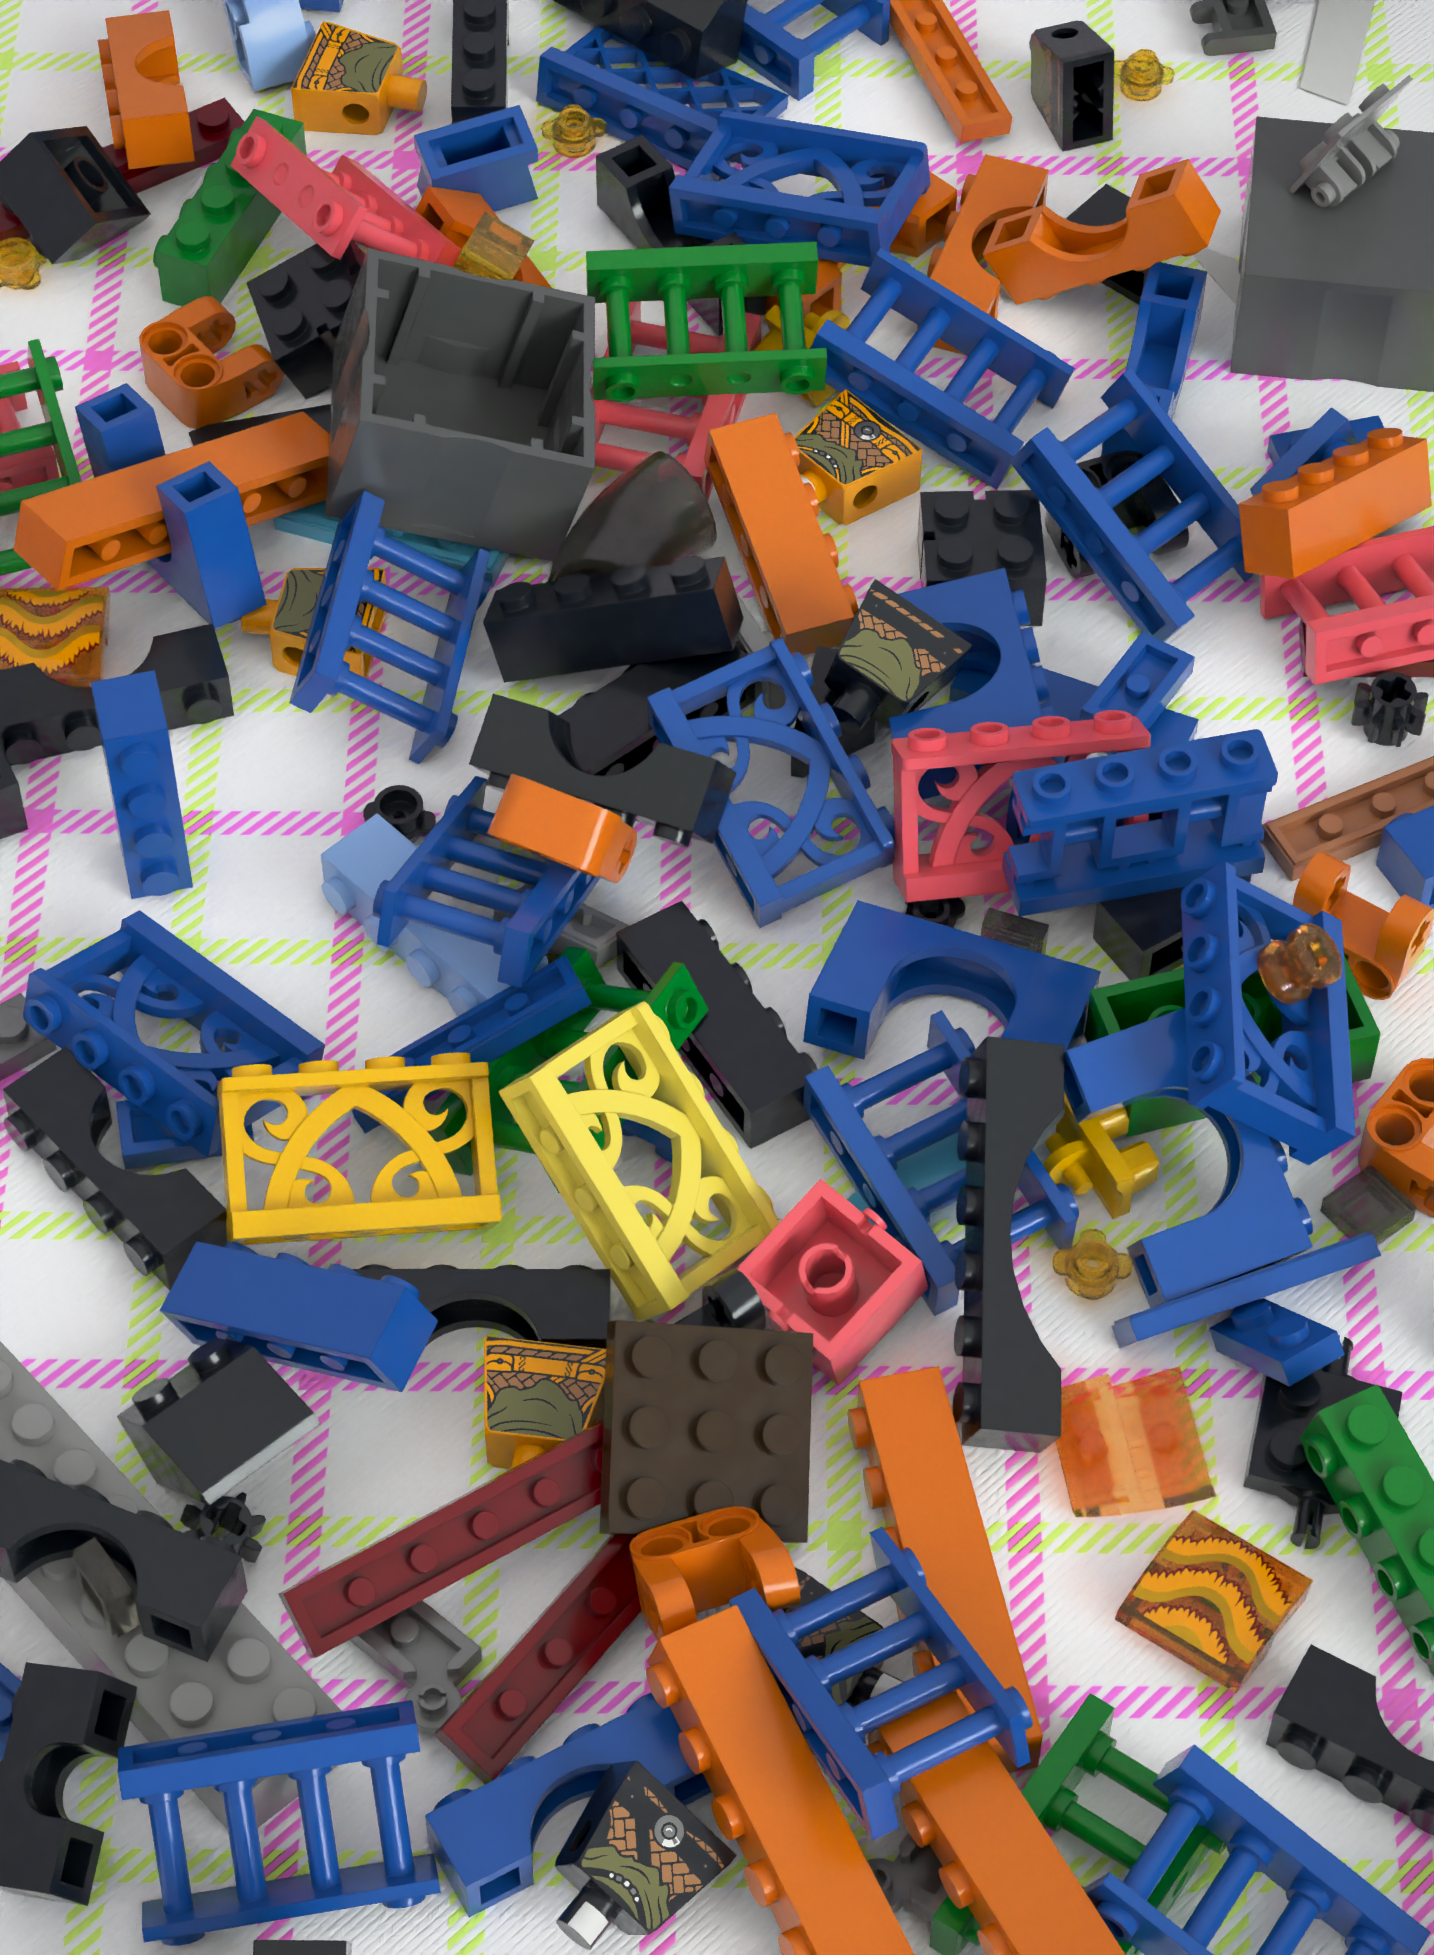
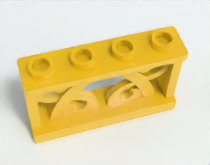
M470 1053L438 1054L431 1056V1065L405 1067L404 1057H377L365 1060V1069L339 1071L338 1061H311L299 1064V1073L272 1075L271 1065H243L232 1068V1077L222 1078L217 1086L227 1212V1242H237L242 1245H259L492 1229L502 1221L501 1200L497 1190L488 1081L489 1067L488 1062L471 1063ZM409 1089L404 1097L402 1107L378 1092ZM443 1089L453 1092L462 1100L466 1109V1119L461 1129L455 1135L435 1142L428 1132L435 1130L444 1122L448 1109L442 1114L433 1115L425 1110L423 1101L428 1093ZM332 1094L309 1115L307 1107L300 1097ZM263 1100L274 1101L284 1106L287 1115L283 1123L272 1125L264 1119L262 1121L269 1135L277 1140L288 1141L282 1152L260 1147L246 1133L244 1117L249 1108L255 1103ZM352 1109H356L381 1123L410 1150L397 1155L381 1169L371 1189L370 1203L355 1204L353 1192L347 1180L336 1168L322 1160L306 1157L319 1137L340 1117ZM471 1140L475 1196H462L457 1179L444 1154L459 1149ZM243 1155L256 1162L275 1166L267 1186L262 1210L247 1211ZM419 1162L424 1171L413 1172L407 1176L416 1181L418 1186L417 1193L411 1197H403L397 1194L392 1185L393 1176L399 1170ZM299 1170L316 1174L329 1183L330 1194L327 1200L321 1203H312L306 1198L305 1188L314 1181L310 1179L295 1180Z

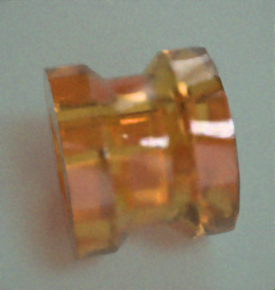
M1312 923L1302 924L1293 929L1288 934L1287 941L1279 939L1266 944L1259 951L1257 959L1259 974L1268 991L1280 1002L1288 1005L1297 1004L1306 999L1312 993L1313 987L1321 989L1334 984L1341 977L1342 972L1341 955L1336 944L1326 931Z

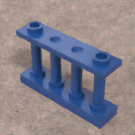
M785 0L766 14L757 11L747 4L738 60L797 101H800L814 91L815 57L856 30L880 46L888 42L890 0ZM819 4L838 16L803 40L796 38L783 29Z
M880 248L860 288L871 297L846 330L827 319L817 332L810 349H827L825 383L839 392L847 389L887 422L997 490L1012 467L1009 461L1025 443L1012 433L1036 399L1050 408H1054L1076 368L916 270L906 261L900 260L888 251ZM890 308L919 326L895 361L865 343ZM938 339L943 340L968 356L944 391L914 373ZM987 369L1016 386V389L993 421L988 420L963 404Z
M1130 368L1100 397L1109 408L1063 442L1059 441L1052 431L1046 427L1033 436L1009 462L1141 632L1143 631L1165 642L1195 617L1186 604L1188 600L1231 568L1235 569L1244 582L1255 574L1246 573L1244 569L1239 505L1161 407L1152 388L1142 382L1132 368ZM1124 427L1145 456L1098 489L1094 487L1076 461ZM1160 474L1181 500V503L1136 536L1132 535L1113 511V508ZM1197 521L1218 549L1171 583L1165 578L1149 555Z
M364 490L338 522L289 703L312 713L327 694L334 697L339 692L415 728L416 731L408 760L420 764L435 746L443 748L449 742L457 725L458 715L452 713L475 614L484 602L491 584V580L485 577L490 552L480 547L460 571L385 534V527L379 525L385 500ZM376 556L450 592L445 613L373 579L374 572L367 569L369 560ZM365 601L439 637L434 658L362 625V618L355 615L357 605ZM352 646L427 682L422 705L350 671V664L343 661L345 651Z
M475 776L459 796H451L442 818L391 881L383 880L375 895L372 910L373 916L380 918L377 944L389 948L409 921L493 946L494 954L501 955L497 981L522 989L558 939L564 927L571 921L579 906L586 900L601 878L590 876L549 859L544 863L474 842L473 840L478 834L499 840L487 834L495 815L493 812L483 810L487 779ZM455 863H460L535 887H526L522 892L450 869ZM434 891L510 914L513 917L505 916L502 921H497L427 898Z
M942 1010L930 1016L927 1040L929 1050L853 1087L847 1082L840 1085L827 1065L805 1076L803 1096L805 1111L855 1191L859 1192L869 1209L873 1210L885 1222L887 1228L884 1231L922 1261L928 1289L922 1294V1298L934 1316L956 1306L958 1303L960 1290H957L955 1285V1267L959 1252L962 1249L965 1250V1238L953 1244L948 1240L940 1242L928 1223H930L931 1214L957 1202L961 1186L966 1185V1168L919 1191L914 1187L906 1189L895 1170H897L898 1161L959 1132L962 1122L967 1121V1098L960 1096L958 1080L963 1059L969 1057L975 1051V1047L967 1032L961 1027L954 1029ZM941 1072L945 1073L962 1100L887 1138L880 1134L873 1137L862 1120L864 1118V1110ZM1032 1150L1025 1162L1018 1183V1188L1029 1203V1206L1012 1214L1011 1244L1045 1228L1061 1253L1072 1247L1076 1224L1079 1218V1209L1067 1186L1061 1182L1058 1184L1054 1183L1034 1150Z
M883 1527L869 1532L877 1570L786 1614L782 1609L771 1612L755 1588L729 1600L730 1607L738 1606L811 1752L872 1841L899 1828L893 1796L901 1792V1783L993 1737L996 1738L1016 1767L1019 1768L1031 1762L1025 1730L1033 1725L1029 1709L1019 1691L1014 1686L1006 1689L1003 1688L926 1586L924 1571L913 1551L908 1547L899 1550ZM888 1596L893 1599L906 1617L819 1660L814 1655L804 1659L798 1650V1640ZM922 1642L927 1645L940 1663V1665L854 1707H851L847 1702L838 1706L831 1697L832 1686ZM957 1689L962 1692L976 1711L888 1756L882 1751L872 1755L865 1745L866 1734Z
M408 1700L118 1748L117 1773L122 1801L139 1798L141 1803L148 1804L162 1899L142 1902V1934L144 1943L161 1940L165 1945L181 1946L202 1939L205 1936V1932L382 1903L387 1908H407L424 1901L426 1895L441 1893L434 1853L413 1856L399 1763L406 1758V1754L421 1752L413 1701ZM361 1761L363 1766L370 1768L383 1862L339 1869L326 1774L331 1772L332 1766ZM288 1773V1777L296 1780L310 1874L266 1881L252 1786L257 1784L258 1778ZM214 1786V1789L222 1792L236 1886L192 1893L177 1799L184 1794V1790Z
M1195 1744L1166 1762L1152 1785L1168 1797V1803L1171 1808L1123 1882L1109 1872L1083 1888L1114 1938L1119 1942H1129L1144 1955H1214L1206 1948L1255 1872H1262L1285 1890L1286 1898L1289 1901L1256 1955H1292L1314 1919H1321L1345 1938L1344 1942L1348 1949L1344 1955H1418L1431 1933ZM1199 1825L1206 1827L1226 1843L1227 1851L1230 1855L1181 1929L1148 1903L1147 1900L1194 1827Z

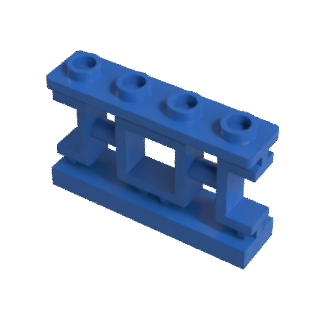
M1252 729L1014 772L1012 786L1016 798H1013L1012 807L1022 836L1040 833L1039 841L1008 846V852H1003L1002 869L1018 916H1027L1186 887L1194 879L1199 878L1222 861L1236 868V876L1238 877L1263 873L1266 857L1259 840H1263L1265 831L1254 803L1240 805L1241 797L1272 792V787L1277 783L1278 771L1262 731ZM1163 811L1162 819L1116 827V819Z

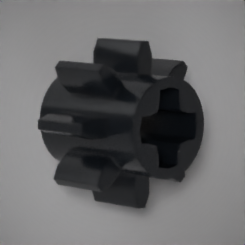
M1380 671L1378 676L1372 681L1371 686L1367 683H1358L1351 724L1353 726H1363L1368 742H1374L1382 746L1395 745L1396 747H1401V742L1406 739L1408 732L1421 736L1429 695L1426 692H1417L1416 685L1411 680V676L1397 672L1384 673Z
M241 1492L236 1498L221 1496L210 1505L204 1504L202 1510L195 1505L186 1504L180 1521L184 1526L191 1529L184 1533L199 1540L203 1536L214 1537L213 1534L217 1532L219 1527L226 1529L229 1533L221 1541L231 1546L245 1561L255 1563L263 1547L258 1541L250 1537H255L261 1533L266 1519L262 1515H251L250 1510L245 1505L247 1494Z

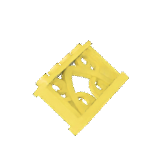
M645 1001L615 1014L606 1022L526 1075L498 1091L604 1267L610 1269L612 1280L638 1322L671 1311L688 1299L692 1292L759 1245L780 1223L773 1211V1204L769 1195L755 1182L740 1157L739 1148L734 1137L722 1127L706 1101L702 1084L693 1073L688 1071L671 1043L667 1026L660 1017L653 1013ZM611 1045H619L636 1073L638 1080L631 1079L627 1075L624 1060L618 1063L613 1070L612 1085L614 1090H608L603 1073V1061L608 1048ZM584 1060L585 1074L590 1090L567 1094L557 1077ZM597 1116H599L601 1119L605 1136L604 1147L602 1150L600 1149L596 1140L589 1131V1129L593 1130L595 1133H599L602 1131V1127ZM619 1118L646 1125L671 1139L672 1178L668 1200L657 1191L639 1185L623 1187L613 1168L618 1161L622 1148V1128ZM710 1197L730 1229L723 1240L717 1241L706 1238L690 1224L692 1218L704 1224L720 1220L709 1210L708 1203ZM639 1202L651 1208L660 1216L661 1221L651 1212L646 1214V1224L635 1203ZM683 1241L688 1247L703 1257L677 1275L669 1261Z

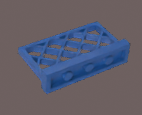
M596 26L566 51H561L551 46L539 57L536 102L626 142L643 135L666 160L686 169H689L717 127V118L723 110L777 118L787 109L789 95L725 67L697 80L686 76L670 66L649 67L647 62L662 61L599 26ZM612 39L626 46L604 47V44ZM636 63L637 68L612 69L611 64ZM708 81L717 86L694 87L693 82ZM681 83L682 88L657 89L656 84ZM754 101L763 106L740 107L738 102ZM725 102L727 108L703 109L701 104Z

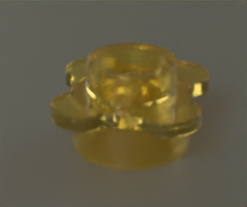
M1139 49L1124 61H1114V78L1120 79V91L1124 96L1135 101H1149L1158 97L1162 91V85H1169L1174 80V70L1171 67L1163 66L1159 62L1156 53L1149 49Z
M572 104L563 107L558 117L554 120L545 121L542 124L541 131L544 138L553 139V147L560 155L569 158H579L590 154L594 150L596 137L604 136L607 127L603 119L592 118L581 106Z
M8 238L0 242V288L6 286L15 290H32L40 285L41 276L39 269L40 266L46 263L47 259L36 251L35 246L30 241L23 238Z
M1087 1229L1081 1232L1079 1241L1068 1250H1058L1054 1254L1052 1267L1056 1274L1064 1276L1067 1287L1075 1295L1088 1300H1098L1113 1291L1117 1279H1126L1131 1275L1133 1262L1128 1254L1118 1253L1106 1242V1235L1102 1231ZM1093 1260L1096 1261L1099 1266L1092 1267L1088 1266L1086 1263L1088 1261Z

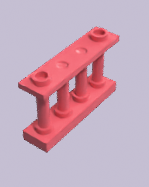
M257 116L248 133L238 143L236 155L230 166L332 257L341 260L352 240L364 245L366 248L449 265L453 268L459 259L462 250L359 162L341 155L331 173L321 169L266 120Z
M641 301L629 302L632 355L637 344L667 350L665 326L641 322ZM745 312L748 351H754L761 341L762 315ZM689 331L690 354L725 352L724 332L721 337ZM608 347L606 349L604 357H609ZM592 385L590 392H591V396H592V400H593V385ZM747 394L686 396L701 399L704 406L702 413L694 412L692 417L616 403L612 400H593L595 405V466L672 481V487L680 489V513L703 517L714 487L704 461L708 432L710 429L737 423ZM608 424L687 440L689 449L687 454L679 453L676 458L602 444L599 443L605 425Z
M1434 526L1369 539L1295 579L1260 575L1261 616L1264 619L1297 613L1306 624L1305 673L1314 685L1434 659ZM1409 589L1415 598L1386 604L1379 595ZM1353 601L1359 610L1330 616L1323 607Z

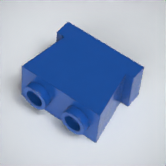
M520 105L414 135V146L421 163L417 181L421 197L428 186L480 193L494 212L538 199L528 168L529 164L538 162V148Z

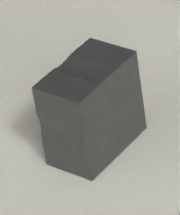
M1257 116L1242 215L1238 265L1240 281L1234 316L1230 373L1310 381L1342 379L1370 384L1376 387L1434 392V132L1384 128L1385 130L1393 131L1399 138L1400 145L1397 149V156L1378 170L1374 176L1365 180L1363 185L1351 192L1337 206L1320 207L1313 201L1311 190L1306 184L1294 194L1289 189L1304 173L1298 166L1299 162L1322 141L1328 144L1322 135L1333 123Z
M367 248L334 344L325 516L341 519L365 490L385 500L379 525L385 528L555 562L595 470V405L592 400L589 382L590 370L595 358V297L517 280L480 277L455 269L449 265Z

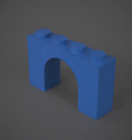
M125 383L75 406L94 478L166 455L154 408L129 384ZM210 461L157 485L156 488L172 552L146 562L208 624H213L214 629L236 622L242 616L267 605L238 488Z
M1005 568L898 594L972 645L961 668L978 669L991 673L994 676L981 689L958 701L889 717L893 739L908 737L909 732L920 728H937L944 730L946 733L970 731L971 726L982 722H999L1007 725L1009 728L1032 725V721L1036 718L1055 716L1052 705L1043 707L1039 705L1040 703L1050 701L1048 687L1042 665L1030 668V664L1040 662L1032 627L1020 629V626L1031 624L1023 589L1011 591ZM977 764L974 766L978 771L984 764ZM956 768L928 769L919 781L918 791L920 797L924 800L942 795L935 786L934 780L940 784L951 783L956 777Z
M857 900L809 993L803 1042L864 1060L885 1017L895 1006L917 996L943 994L971 1000L992 1012L1005 1028L1001 1038L1064 1045L1065 1052L1080 1046L1082 1043L1090 990L1098 988L1101 971Z
M1185 1008L1064 1052V1091L1077 1124L1145 1099L1168 1098L1190 1105L1188 1098ZM1251 1074L1245 1077L1246 1080L1257 1084ZM1209 1106L1203 1110L1196 1108L1210 1120L1223 1141L1227 1157L1226 1181L1219 1199L1204 1216L1142 1238L1127 1247L1150 1308L1294 1257L1313 1247L1309 1235L1313 1233L1312 1220L1304 1202L1299 1197L1293 1198L1284 1176V1173L1288 1171V1162L1280 1141Z

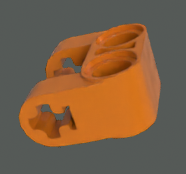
M212 296L198 298L173 311L161 320L149 324L139 336L145 384L182 424L193 429H199L209 424L221 423L263 402L277 391L284 379V372L275 363L272 353L260 344L247 346L219 361L213 353L219 351L230 341L235 332L236 321L234 316Z
M515 774L510 775L487 832L488 835L508 844L614 884L618 883L627 871L637 843L636 830L621 821V816Z
M1319 851L1311 859L1301 875L1294 893L1292 905L1312 916L1323 910L1342 920L1344 956L1362 994L1374 1000L1388 999L1424 952L1434 921V909L1404 894L1395 903L1390 913L1347 891L1351 872L1350 865L1323 851Z
M1420 1058L1411 1061L1402 1069L1369 1112L1358 1153V1166L1363 1175L1371 1182L1379 1184L1402 1201L1433 1218L1434 1058Z
M726 1507L651 1528L638 1534L629 1544L641 1611L657 1641L665 1635L698 1622L696 1613L730 1604V1599L752 1588L757 1590L771 1612L800 1603L799 1582L787 1548L777 1534L751 1508Z

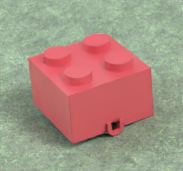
M820 1179L740 1264L737 1270L742 1272L756 1289L765 1309L766 1326L773 1331L813 1333L812 1364L839 1386L928 1289L922 1261L884 1231L887 1226L879 1215L869 1208H865L861 1212ZM870 1218L875 1225L871 1224L868 1219Z

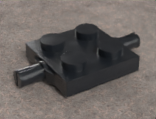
M1344 1337L1341 1343L1344 1356L1291 1386H1287L1263 1374L1243 1487L1276 1495L1297 1508L1290 1541L1295 1546L1300 1547L1306 1535L1308 1524L1304 1549H1314L1320 1545L1324 1514H1337L1339 1509L1322 1479L1311 1468L1304 1447L1299 1439L1318 1411L1375 1385L1357 1380L1348 1375L1351 1351L1354 1344L1347 1337ZM1379 1386L1397 1418H1399L1403 1391Z

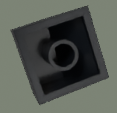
M87 126L30 132L0 161V202L7 210L19 218L30 233V241L35 250L46 259H49L51 264L80 260L140 224L151 215Z
M228 1338L225 1340L215 1339L197 1348L188 1357L190 1365L170 1379L160 1378L143 1386L132 1397L134 1404L117 1415L119 1422L156 1484L207 1505L212 1504L321 1425L315 1413L253 1346Z

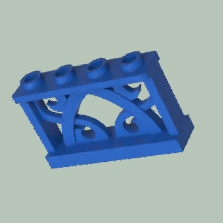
M723 110L717 118V127L685 175H677L669 186V195L676 234L717 241L736 232L746 244L817 242L819 259L870 267L880 248L890 253V245L921 194H925L931 185L928 148L925 143ZM728 162L741 164L743 169H735L729 166ZM797 174L826 178L837 191L821 192L806 197L779 192L771 182ZM718 177L723 179L722 182H718L716 180L718 179ZM880 206L879 209H877V208H871V207Z
M781 637L771 641L769 646L672 691L668 687L647 697L648 722L659 743L707 757H712L717 752H724L729 756L727 742L736 743L737 761L730 769L737 774L731 792L741 784L748 771L750 762L749 743L784 752L809 765L806 790L793 820L782 810L768 803L745 801L732 804L728 797L713 841L759 929L781 919L782 913L879 867L882 869L893 864L895 851V827L891 814L885 806L876 809L866 789L871 787L863 763L856 754L846 755L838 740V737L842 736V730L833 709L827 702L821 705L818 704L809 686L814 684L806 660L799 651L791 654ZM757 681H768L782 689L785 696V704L780 709L773 710L767 708L763 703V692L755 701L754 718L742 716L739 702L747 686ZM727 696L728 716L686 719V714ZM797 717L807 734L790 727ZM830 777L842 798L827 799ZM843 817L850 819L860 832V840L856 848L844 855L824 852L810 840L815 830L821 838L827 841H842L843 836L837 834L831 825L837 818ZM762 818L775 824L784 834L779 839L774 829L769 826V835L766 838L755 839L749 833L748 828L753 821ZM800 852L818 866V868L778 887L773 880L793 862Z
M1222 861L1199 878L1194 879L1181 892L1189 1104L1200 1110L1209 1106L1289 1146V1156L1309 1166L1356 1137L1342 920L1323 910L1312 916L1236 876V868ZM1261 972L1269 996L1282 1015V1035L1274 1039L1270 1044L1250 1015L1241 993V985L1248 976ZM1255 1071L1261 1078L1260 1085L1246 1080L1245 1077Z
M141 910L122 919L120 930L46 971L43 968H39L28 975L23 1012L24 1020L36 1032L44 1035L61 1049L67 1047L84 1068L92 1071L124 1095L128 1101L140 1107L168 1128L176 1137L184 1140L206 1157L217 1151L219 1143H221L219 1101L215 1097L217 1081H220L222 1078L232 1077V1068L243 1065L266 1064L272 1066V1075L299 1073V1064L321 1061L323 1059L325 1049L323 1042ZM118 971L124 975L120 982L109 978ZM85 990H86V991H96V992L102 993V994L91 993V994L83 995L82 997H80V996L78 995L79 993H81V992H83V991H85ZM135 1010L159 1018H183L200 1031L199 1045L202 1053L170 1051L145 1045L140 1041L137 1033ZM217 1044L223 1048L222 1051L219 1049ZM300 1096V1097L302 1098V1100H305V1099L308 1098L309 1096ZM264 1100L255 1103L246 1112L244 1127L249 1126L280 1107L281 1104Z

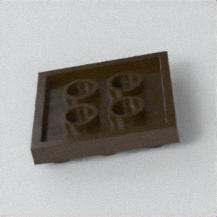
M623 1320L607 1322L599 1534L637 1536L651 1528L716 1509L747 1507L755 1510L783 1543H808L813 1333Z

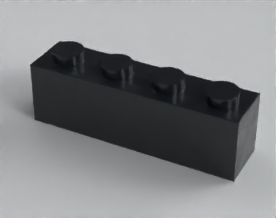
M690 556L682 558L673 564L648 568L642 565H630L614 573L594 576L575 573L553 582L533 585L528 582H515L495 591L483 624L503 681L507 683L733 651L744 617L725 556L709 559Z
M735 644L733 651L630 665L621 676L596 692H589L580 697L571 708L558 716L570 723L573 751L582 769L591 775L611 776L626 772L639 765L659 744L648 722L647 697L668 687L672 691L747 656V654ZM755 683L747 686L743 691L739 702L740 710L755 702ZM727 696L686 714V719L728 716Z
M680 901L616 932L617 970L631 989L651 991L673 962H681L686 966L709 1010L679 1048L678 1052L750 1149L810 1119L803 1107L804 1083L806 1075L818 1070L815 1062L806 1052L798 1053L790 1043L778 1013L770 1006L764 1008L753 994L752 985L745 970L737 962L729 963L719 950L717 937L705 919L697 920L684 902Z

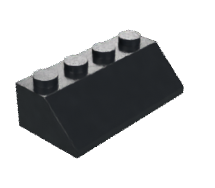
M553 0L694 80L737 63L747 0Z

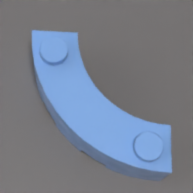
M223 0L237 65L253 91L295 81L316 36L312 23L309 20L304 21L299 0Z

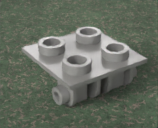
M1408 75L1391 90L1384 83L1381 84L1358 106L1362 112L1361 114L1358 112L1352 117L1347 112L1333 123L1322 135L1328 144L1322 141L1299 162L1298 166L1304 173L1289 191L1294 194L1306 184L1311 190L1313 201L1318 206H1337L1351 192L1363 185L1365 180L1370 179L1384 165L1391 162L1397 156L1400 141L1393 131L1385 130L1377 120L1413 78Z

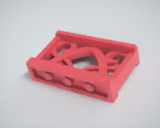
M1107 710L1096 713L1092 720L1070 722L1069 719L1060 716H1044L1036 718L1032 721V725L1008 728L1007 725L999 722H982L971 726L970 731L946 733L944 730L937 728H920L909 732L908 737L892 739L895 827L893 881L905 901L908 903L1010 892L1002 869L1003 852H1008V846H1013L1014 843L1005 828L997 820L977 812L997 788L1011 778L1016 771L1060 764L1053 757L1065 756L1064 763L1086 759L1091 753L1111 751L1122 753L1149 748L1151 746L1150 732L1136 716H1132L1125 711ZM977 764H984L978 771L974 766ZM954 767L957 773L951 783L940 784L934 780L938 791L945 798L953 800L949 808L936 807L924 801L918 791L919 781L928 769ZM1149 814L1124 818V826L1149 821ZM917 815L940 823L931 852L928 854H918ZM967 827H976L991 833L993 837L991 845L987 848L970 849L972 841L978 838L979 835L975 832L966 831ZM1040 833L1031 835L1029 843L1039 841Z

